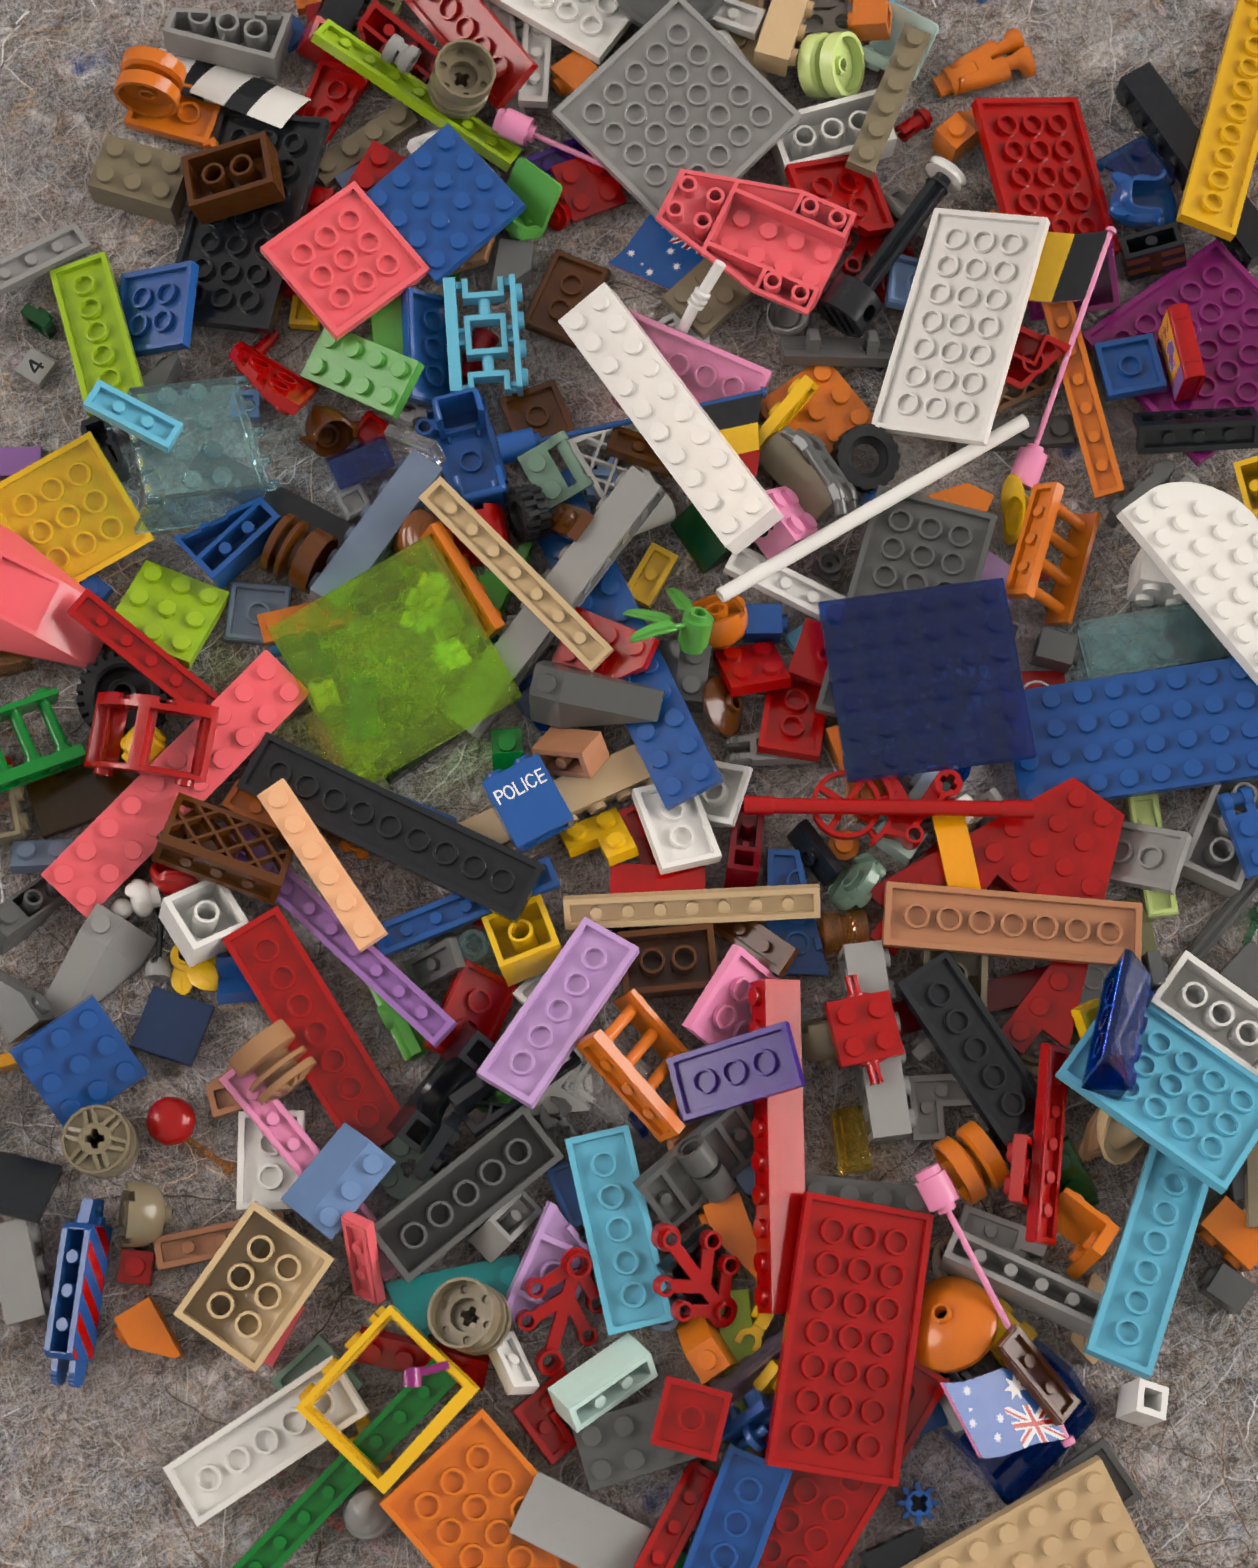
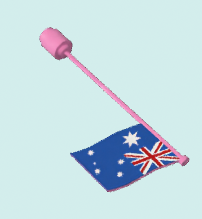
M500 108L497 112L492 130L498 132V136L523 147L527 142L532 143L534 139H537L604 168L594 157L537 133L538 126H535L534 118L511 108L507 110ZM650 214L628 245L608 264L666 290H670L699 264L704 256L678 237L675 239Z
M934 1163L914 1174L918 1181L915 1185L930 1212L937 1211L939 1215L946 1213L1006 1330H1008L1012 1325L952 1212V1209L957 1207L954 1201L959 1199V1195L946 1170L941 1169L938 1163ZM1009 1368L997 1369L963 1382L940 1383L978 1458L1002 1457L1043 1442L1061 1440L1064 1448L1076 1442L1073 1435L1068 1434L1064 1425L1055 1426Z

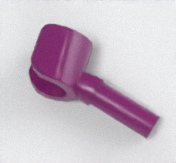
M448 1360L430 1366L407 1368L403 1372V1386L421 1387V1375H430L450 1369Z

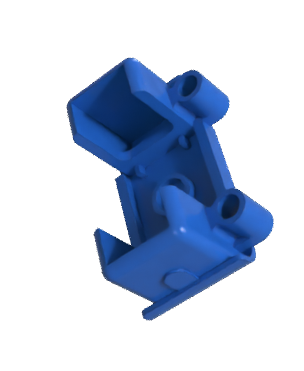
M472 387L434 397L432 399L433 409L426 411L427 418H422L416 423L415 428L418 441L423 445L435 444L440 466L443 467L444 480L469 505H473L474 510L484 509L483 503L498 504L504 510L505 505H507L505 497L508 496L507 492L510 488L484 396H480L479 390Z

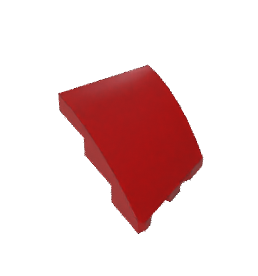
M1021 325L1004 386L1018 390L1023 389L1037 375L1066 353L1071 345L1048 334L1041 335Z

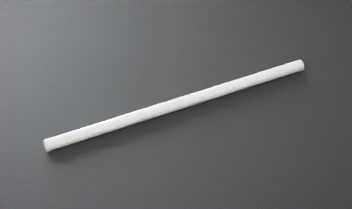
M1023 414L991 431L987 446L969 444L731 580L716 589L718 598L721 602L725 603L1029 428L1027 418Z

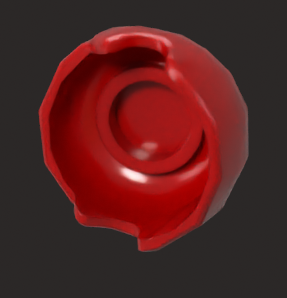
M172 1096L157 1100L148 1110L145 1122L148 1133L153 1140L165 1146H173L184 1143L193 1134L196 1117L194 1109L188 1102Z

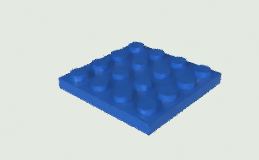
M448 123L366 193L429 266L428 276L437 286L443 281V278H447L526 210L525 203Z

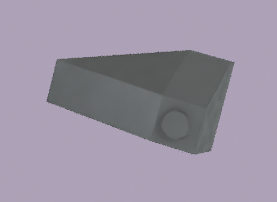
M543 660L536 663L529 691L531 721L557 728L657 722L664 690Z

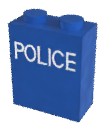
M538 753L533 756L525 754L517 758L510 768L504 771L499 768L485 776L486 780L482 782L483 791L517 852L523 853L574 826V817Z

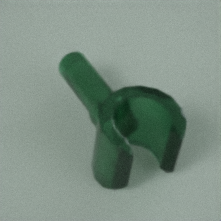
M1258 902L1248 911L1251 921L1242 941L1244 945L1252 940L1258 928Z

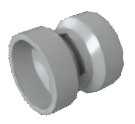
M395 33L384 47L381 59L388 64L394 63L399 71L407 75L416 64L421 49L414 45H407L404 42V38Z

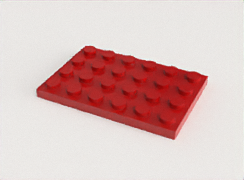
M1077 97L975 98L971 108L1000 213L1047 217L1050 222L1048 232L1080 234L1102 232L1108 226L1114 227L1111 215L1108 213V204ZM1112 235L1111 240H1113L1116 257L1120 252L1117 236Z

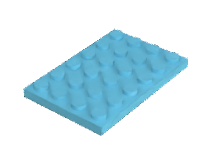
M1122 982L1055 1075L1057 1079L1221 1195L1227 1190L1258 1141V1077Z

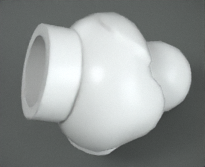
M134 879L125 888V894L130 897V901L125 898H118L111 904L110 911L127 921L133 912L139 917H147L153 912L154 908L161 907L162 902L159 889L153 882L148 883L142 879Z

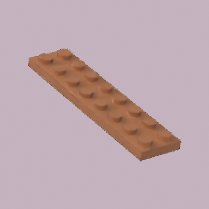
M886 881L882 945L883 947L938 952L949 951L950 953L1139 968L1141 967L1143 903Z

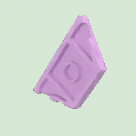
M547 1201L505 1296L511 1309L512 1321H515V1316L520 1310H532L561 1292L564 1283L563 1280L548 1288L542 1298L533 1299L525 1292V1283L529 1278H541L559 1267L562 1255L572 1247H581L589 1252L588 1245L581 1239L579 1233L558 1210L559 1208L550 1201ZM579 1258L572 1260L571 1268L574 1269L579 1266ZM579 1282L575 1292L576 1299H578L582 1290ZM540 1283L532 1285V1293L540 1290ZM554 1312L553 1314L549 1315V1316L546 1317V1318H550V1317L553 1318L555 1312ZM526 1315L522 1320L531 1321V1316Z

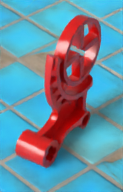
M859 756L854 757L853 771L839 770L826 775L817 784L812 794V798H817L818 793L826 798L843 799L824 785L833 779L846 777L858 780L847 799H854L862 786L865 785L870 790L874 799L911 800L893 773L881 764ZM862 769L872 774L879 781L885 794H879L875 784L868 777L861 774ZM952 769L940 771L920 800H954L963 786L961 776ZM944 782L950 784L948 792L942 789ZM812 814L819 829L832 838L854 840L867 834L872 839L868 843L871 847L877 844L883 837L900 842L907 850L916 849L923 840L924 831L920 824L929 817L888 815L883 829L877 834L873 827L880 815H874V817L870 815H854L868 825L857 832L842 833L835 831L834 828L843 815H835L827 826L819 814ZM909 835L914 836L916 840H912Z

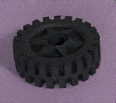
M113 650L107 652L108 656L104 658L102 655L96 657L97 662L94 665L90 662L86 666L87 672L86 674L82 672L79 678L81 683L77 684L76 688L78 693L76 701L80 714L90 728L92 726L98 692L130 691L131 695L140 693L160 696V703H166L168 699L172 700L169 695ZM128 711L123 737L135 726L137 711ZM158 713L156 727L160 724L164 725L166 714Z

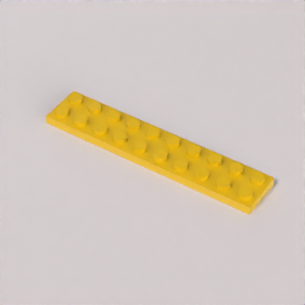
M1236 0L1176 221L1230 242L1237 232L1258 152V0Z

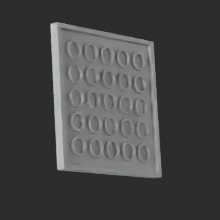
M686 0L669 1L552 111V116L654 218H656L681 168L739 179L802 120V114ZM667 230L675 239L677 238V236Z

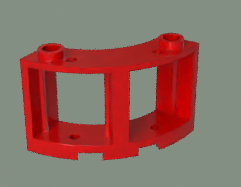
M98 692L84 762L85 767L94 768L93 774L105 777H112L113 773L157 776L175 779V785L194 788L195 783L206 782L220 707L181 699H168L166 703H160V696L140 693L128 694L124 698V693ZM128 711H137L128 763L118 762L121 751L120 741L124 735ZM158 713L200 720L191 772L148 765Z

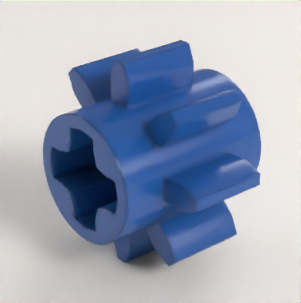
M914 1481L913 1489L911 1490L903 1486L900 1487L904 1496L902 1500H896L895 1504L904 1507L905 1511L901 1515L903 1519L908 1518L912 1514L914 1515L915 1524L920 1525L922 1516L930 1519L934 1518L930 1510L932 1506L939 1505V1502L931 1500L929 1496L933 1491L931 1486L922 1491L920 1490L919 1481ZM913 1495L924 1497L921 1500V1504L924 1506L922 1510L916 1508L911 1510L913 1502L910 1498Z

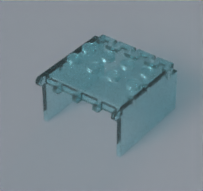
M247 376L141 386L129 389L128 395L183 423V430L168 454L129 434L132 447H138L133 452L140 475H147L142 478V483L147 500H149L146 501L134 528L136 534L199 526L206 521L210 523L225 516V512L259 496L264 498L267 491L277 490L281 487L279 480H268L264 466L273 463L272 456L260 454L256 439L263 437L265 433L262 427H252L248 411L256 409V404L254 400L244 401L240 388L249 384ZM105 421L106 430L118 429V427Z

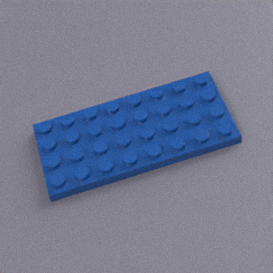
M1234 657L1003 693L1006 718L1014 727L1011 750L1019 800H1032L1072 777H1075L1105 801L1258 779V686Z

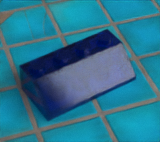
M1126 948L1104 978L1081 1086L1083 1089L1117 1101L1122 1098L1126 1091L1131 1092L1136 1083L1137 1073L1133 1072L1134 1064L1138 1062L1143 1048V1045L1139 1044L1140 1035L1144 1034L1147 1027L1148 1017L1144 1016L1145 1008L1149 1007L1153 997V990L1149 989L1152 976L1130 949Z

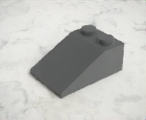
M659 640L658 647L689 711L703 713V688L708 680L712 644H708L701 654L690 655L680 649L678 640Z

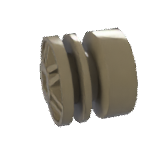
M457 39L446 43L437 54L428 82V94L434 107L442 114L454 119H467L477 115L485 107L496 77V65L490 52L481 44L468 39Z
M98 1104L83 1107L71 1115L63 1127L61 1136L62 1151L70 1165L92 1177L103 1179L120 1176L130 1169L138 1157L141 1145L138 1129L131 1119L110 1106ZM99 1133V1135L103 1136L105 1139L104 1142L98 1143L97 1148V1146L92 1144L91 1141L92 1139H96Z
M464 1276L449 1279L440 1285L430 1298L427 1309L428 1326L434 1337L447 1347L474 1356L489 1354L500 1347L509 1334L512 1322L511 1309L504 1295L493 1287ZM473 1315L479 1317L477 1323L471 1321Z

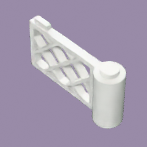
M612 429L584 434L567 440L586 476H591L594 482L591 488L598 501L606 495L608 490L611 491L616 487L614 483H611L614 472H618L620 475L623 471H628L626 468L617 466L619 462L617 458L614 464L597 459L600 449L606 450L608 443L603 441L605 436L611 434ZM588 444L596 447L594 457L582 454L578 446ZM594 466H600L611 471L607 481L594 476L592 473ZM635 466V468L655 481L648 469ZM665 493V496L635 535L675 520V508L668 494Z

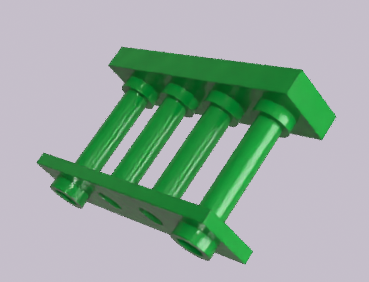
M57 687L50 690L47 688L37 689L30 693V696L0 707V723L7 720L10 721L26 758L24 764L12 767V765L7 764L0 748V794L84 764L86 753L82 743L72 746L71 743L67 742L51 706L58 701L59 691ZM40 710L56 747L54 753L46 756L37 753L21 715Z

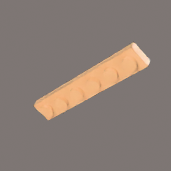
M282 778L258 794V799L358 950L363 952L388 935L286 780Z

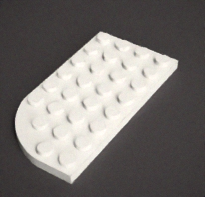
M1171 482L1150 489L1124 508L1116 517L1258 686V519L1244 504L1234 497L1204 484Z

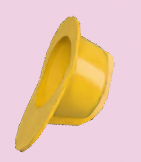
M1016 474L1008 475L1001 491L1004 540L1009 546L1014 545L1018 541L1030 497L1025 495L1022 481Z

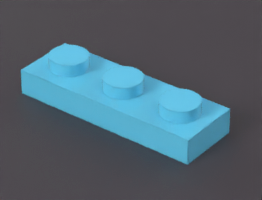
M99 379L83 403V410L167 454L183 430L182 422Z

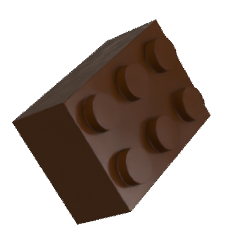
M265 131L181 156L188 205L202 225L285 200L277 150Z
M713 923L617 932L618 936L638 946L640 951L621 979L622 994L633 988L644 999L702 994L718 968Z

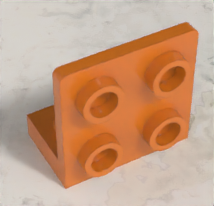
M1066 1187L1059 1194L1057 1231L1076 1245L1068 1256V1259L1072 1262L1065 1273L1074 1280H1077L1104 1255L1119 1232L1120 1227L1113 1223L1109 1216L1099 1212L1086 1202L1079 1193Z

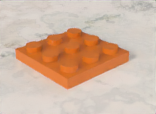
M809 366L762 399L759 417L765 423L769 418L768 412L773 405L779 401L782 402L789 394L788 388L797 378L802 379L806 374L819 386V389L788 426L795 431L801 428L809 434L819 437L825 443L826 449L830 453L833 451L832 446L834 442L839 439L838 437L858 425L871 424L874 414L834 366Z

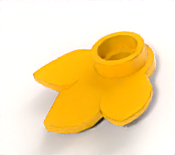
M174 945L170 952V961L174 966L170 979L175 991L183 996H186L193 986L203 991H217L219 976L215 967L216 956L193 967H189L186 961L180 959L181 953L177 946Z

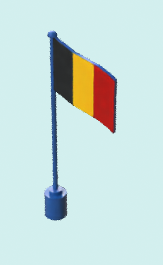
M761 386L760 390L699 403L756 478L760 460L758 420L762 398L768 395L767 389ZM629 418L569 431L566 434L570 438L630 425L633 422ZM532 427L496 435L502 464L518 462V456L543 443L553 435L541 438L539 432L533 433Z

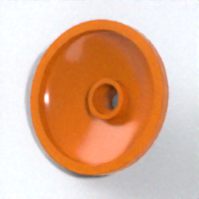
M960 1276L940 1277L925 1284L915 1359L921 1365L935 1372L952 1373L971 1367L987 1354L997 1335L998 1313L986 1290L981 1285L971 1279ZM947 1311L944 1318H938L941 1312Z

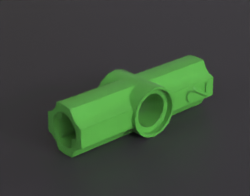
M367 985L378 1005L376 1007L388 1033H392L405 1061L415 1060L430 1051L423 1047L426 1039Z

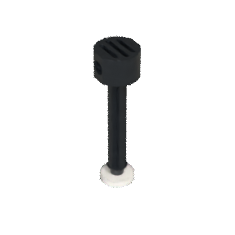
M940 156L931 157V163H927L925 166L930 178L926 179V184L857 278L847 274H838L823 293L816 308L823 319L832 327L849 337L861 338L883 307L874 290L943 196H946L948 191L961 192V186L967 183L966 176L951 161Z

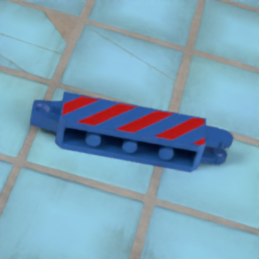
M82 1198L79 1215H76L74 1222H66L61 1231L44 1344L46 1357L52 1358L50 1382L58 1386L65 1383L68 1372L67 1381L70 1387H81L86 1374L87 1361L94 1360L113 1230L112 1226H106V1220L103 1217L104 1200Z

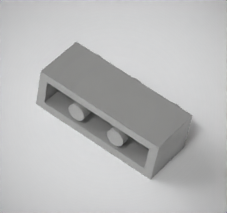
M22 1219L0 1223V1299L6 1326H17L49 1317L52 1289L46 1287L44 1275L48 1274L47 1261L44 1255H40L37 1244L41 1242L40 1228L37 1223Z

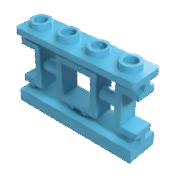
M509 274V278L497 276L498 290L469 292L467 279L455 282V277L443 278L450 393L472 387L475 388V384L504 382L506 396H512V393L524 396L523 386H529L528 368H522L521 358H527L526 339L520 340L519 330H525L524 311L518 312L517 302L523 301L522 283L516 284L515 274ZM510 290L512 324L507 325L506 313L491 314L490 304L505 303L504 291ZM457 294H462L464 306L478 305V315H464V328H459ZM500 326L502 347L472 349L471 328ZM514 346L516 381H511L509 369H494V360L509 359L508 347ZM461 350H466L467 362L482 361L483 371L467 372L468 385H463Z

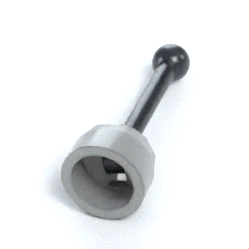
M156 907L155 913L158 916L156 956L151 958L145 967L144 978L150 981H167L171 978L170 963L166 958L162 957L164 925L159 918L161 907Z

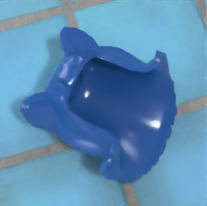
M1161 169L1159 176L1141 174L1131 177L1123 172H1112L1111 179L1116 185V189L1112 193L1108 213L1120 224L1132 229H1151L1176 222V201L1169 187L1166 169Z

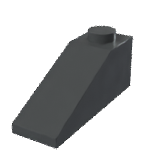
M0 969V1027L10 1043L21 1042L28 1035H32L53 1021L55 1017L50 1011L51 1006L46 998Z

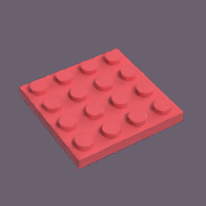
M355 181L260 247L262 255L336 341L400 296L406 287H412L425 278L430 270L429 266Z

